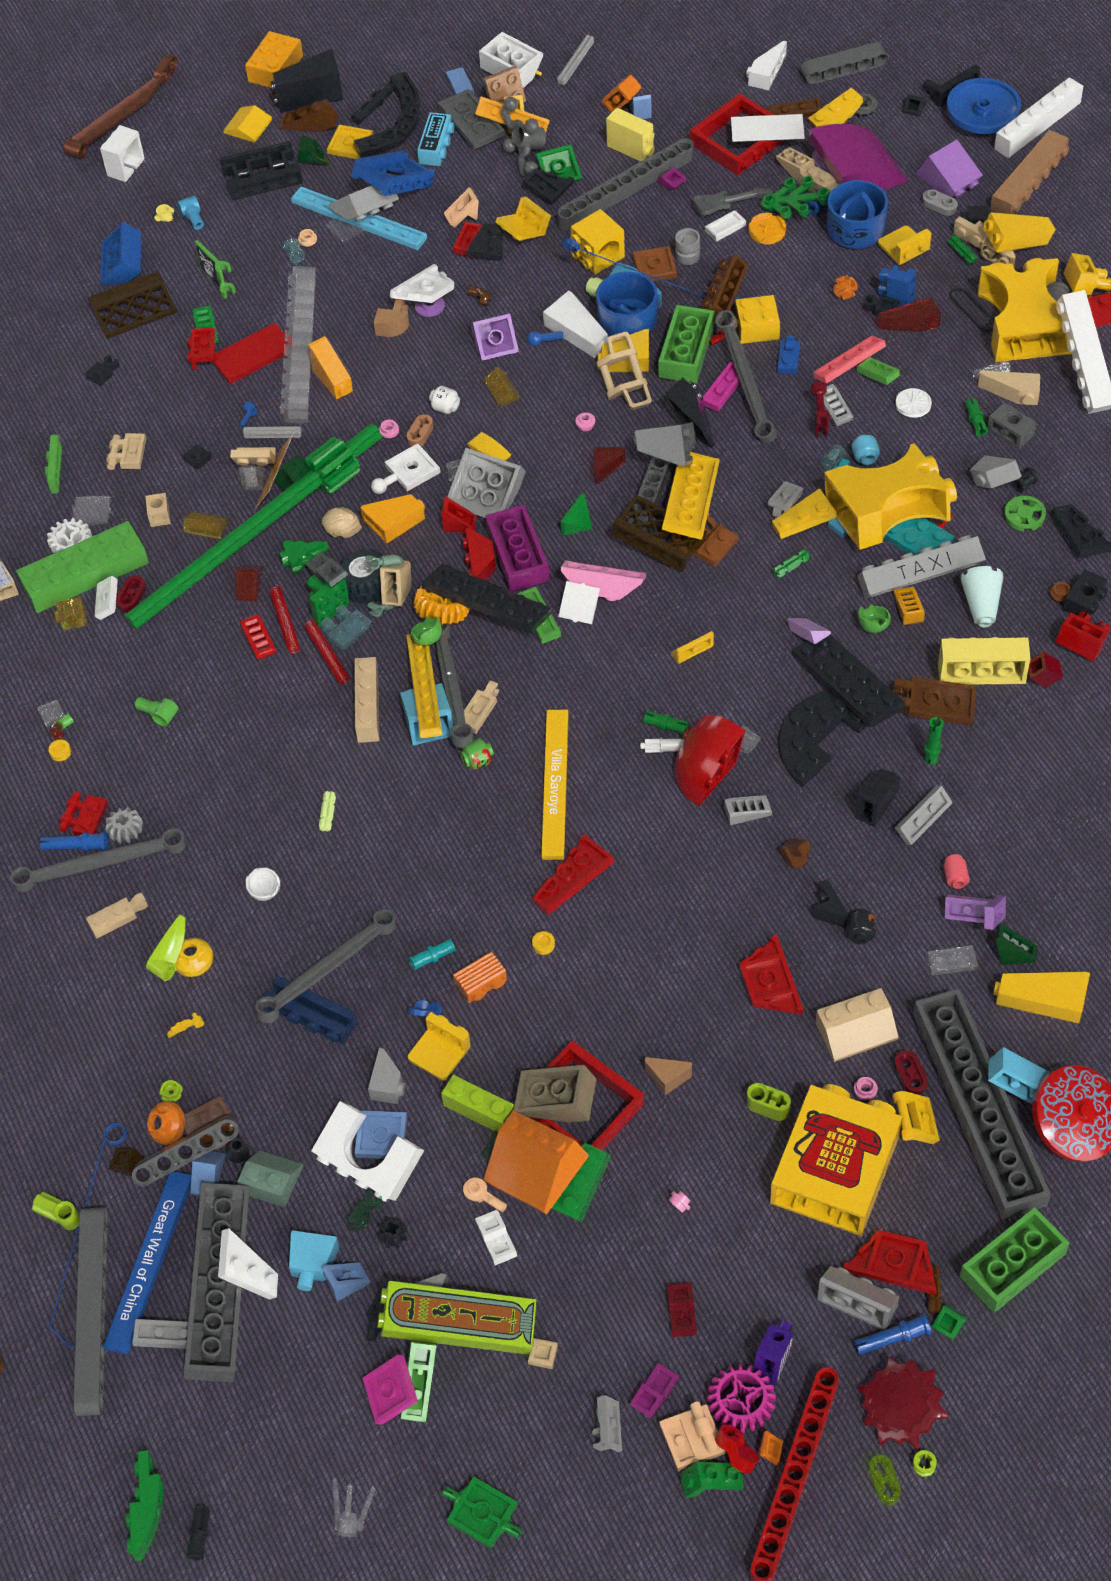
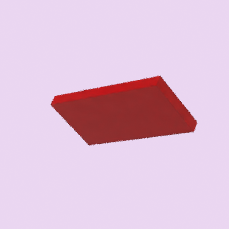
M273 323L215 353V361H211V363L226 381L231 384L296 349L295 345L278 325Z

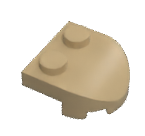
M237 448V450H231L230 457L237 465L257 464L266 466L268 464H275L276 448Z

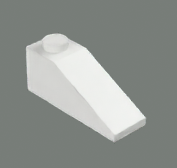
M782 41L754 60L752 66L748 67L746 77L749 78L748 86L765 90L770 89L786 57L787 41Z

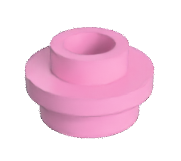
M581 413L576 417V425L581 431H590L595 425V417L590 413Z
M385 420L381 423L379 432L384 438H393L398 435L399 426L393 420Z
M862 1077L854 1084V1093L862 1100H871L877 1094V1084L869 1077ZM864 1087H866V1088H868L870 1091H869V1092H864V1091H862L861 1089L864 1088Z
M674 1191L671 1193L672 1196L668 1200L681 1213L686 1209H690L688 1205L690 1200L681 1191L678 1194Z

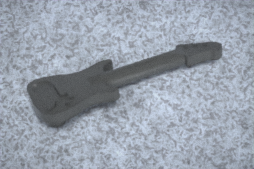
M754 188L752 191L727 196V191H721L714 195H696L693 198V204L699 211L700 216H706L720 209H729L732 202L756 197L762 198L767 194H773V190Z

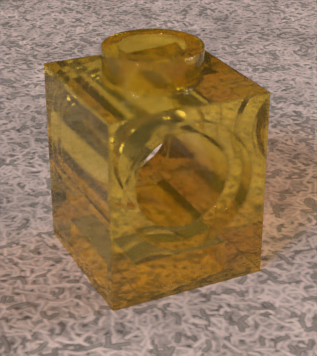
M81 597L56 602L57 611H54L56 622L61 623L63 630L88 625Z

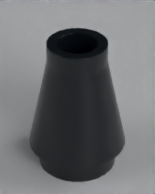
M234 1138L226 1147V1156L231 1162L241 1163L248 1158L249 1147L242 1139ZM235 1146H236V1147L241 1146V1148H240V1149H237V1150L234 1149L233 1147H235Z

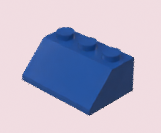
M122 222L101 243V284L128 283L133 278L139 276L141 272L140 260L142 257L141 231Z

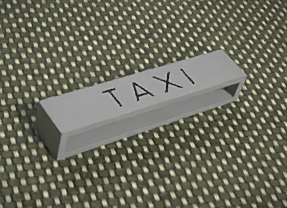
M970 535L959 538V542L954 544L948 541L940 544V548L934 550L932 547L920 550L921 554L913 556V553H908L901 556V560L895 562L893 559L881 562L882 566L874 567V565H869L862 568V572L857 577L864 598H871L982 563L986 559L978 536L971 538Z

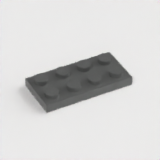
M467 89L438 102V108L443 114L451 115L454 127L475 150L504 137L505 130L498 122L475 114L479 100Z

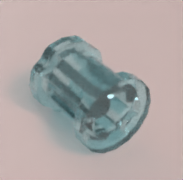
M291 238L284 243V249L289 253L291 263L297 264L304 260L305 253L300 249L298 239Z
M833 444L829 448V453L822 457L821 464L828 470L834 469L835 465H838V462L846 457L845 449L838 444Z

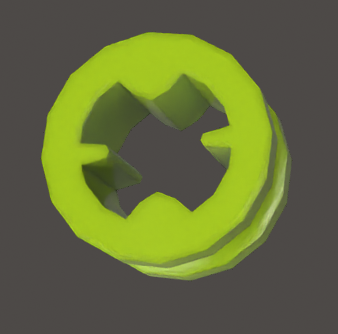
M927 1450L919 1451L913 1459L914 1471L922 1477H928L934 1473L937 1465L935 1455ZM921 1458H924V1461L926 1459L930 1461L928 1469H925V1466L923 1468L919 1466Z

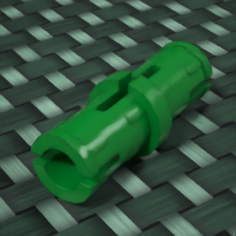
M972 398L973 405L969 399L965 402L969 413V422L973 424L976 436L981 437L980 430L982 435L985 436L988 433V428L984 422V413L980 411L977 399Z
M649 710L646 711L643 720L644 724L660 727L663 731L671 730L685 734L689 723L688 721L673 718L670 714L662 715Z

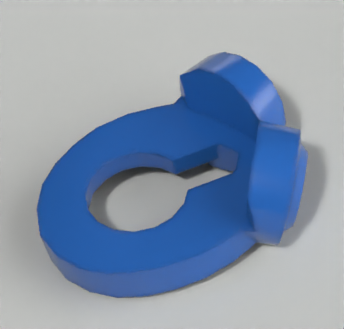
M425 1000L417 1001L414 1007H409L408 1009L409 1014L428 1016L430 1012L438 1016L442 1012L441 1004L437 1002L429 1004Z

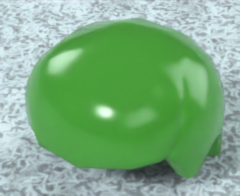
M870 604L867 609H864L862 606L859 608L858 621L861 628L868 633H878L888 628L891 615L886 608Z
M437 616L434 617V620L426 617L424 622L418 623L411 630L413 641L419 645H432L442 635V626Z

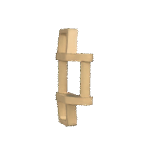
M623 332L609 336L607 344L610 354L596 362L608 390L606 393L608 399H615L623 394L630 410L651 405L652 400L647 387L648 383L646 378H643L636 357L637 351L633 346L629 333ZM626 339L629 349L614 353L612 342ZM629 359L636 380L614 387L608 366ZM643 388L646 401L633 403L628 392Z

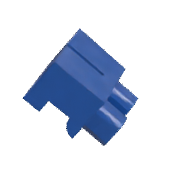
M894 265L892 270L882 268L879 273V280L882 282L879 285L878 294L900 300L899 307L908 309L915 298L916 270L909 268L907 272L898 270L897 265Z

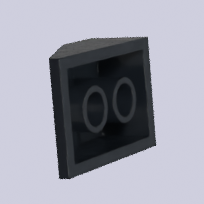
M682 377L665 394L675 412L686 423L693 422L694 431L712 448L715 444L706 408L702 403L704 399L698 392L697 386L692 381L688 383Z

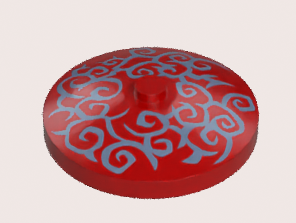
M1080 1065L1064 1066L1046 1075L1035 1091L1032 1105L1034 1124L1044 1144L1059 1157L1073 1162L1095 1160L1111 1150V1084L1095 1070Z

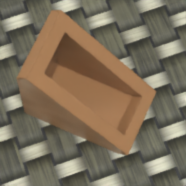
M645 1057V1072L659 1089L667 1095L692 1077V1062Z

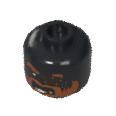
M866 909L854 910L848 915L846 921L847 937L856 944H866L868 941H871L876 935L875 916Z

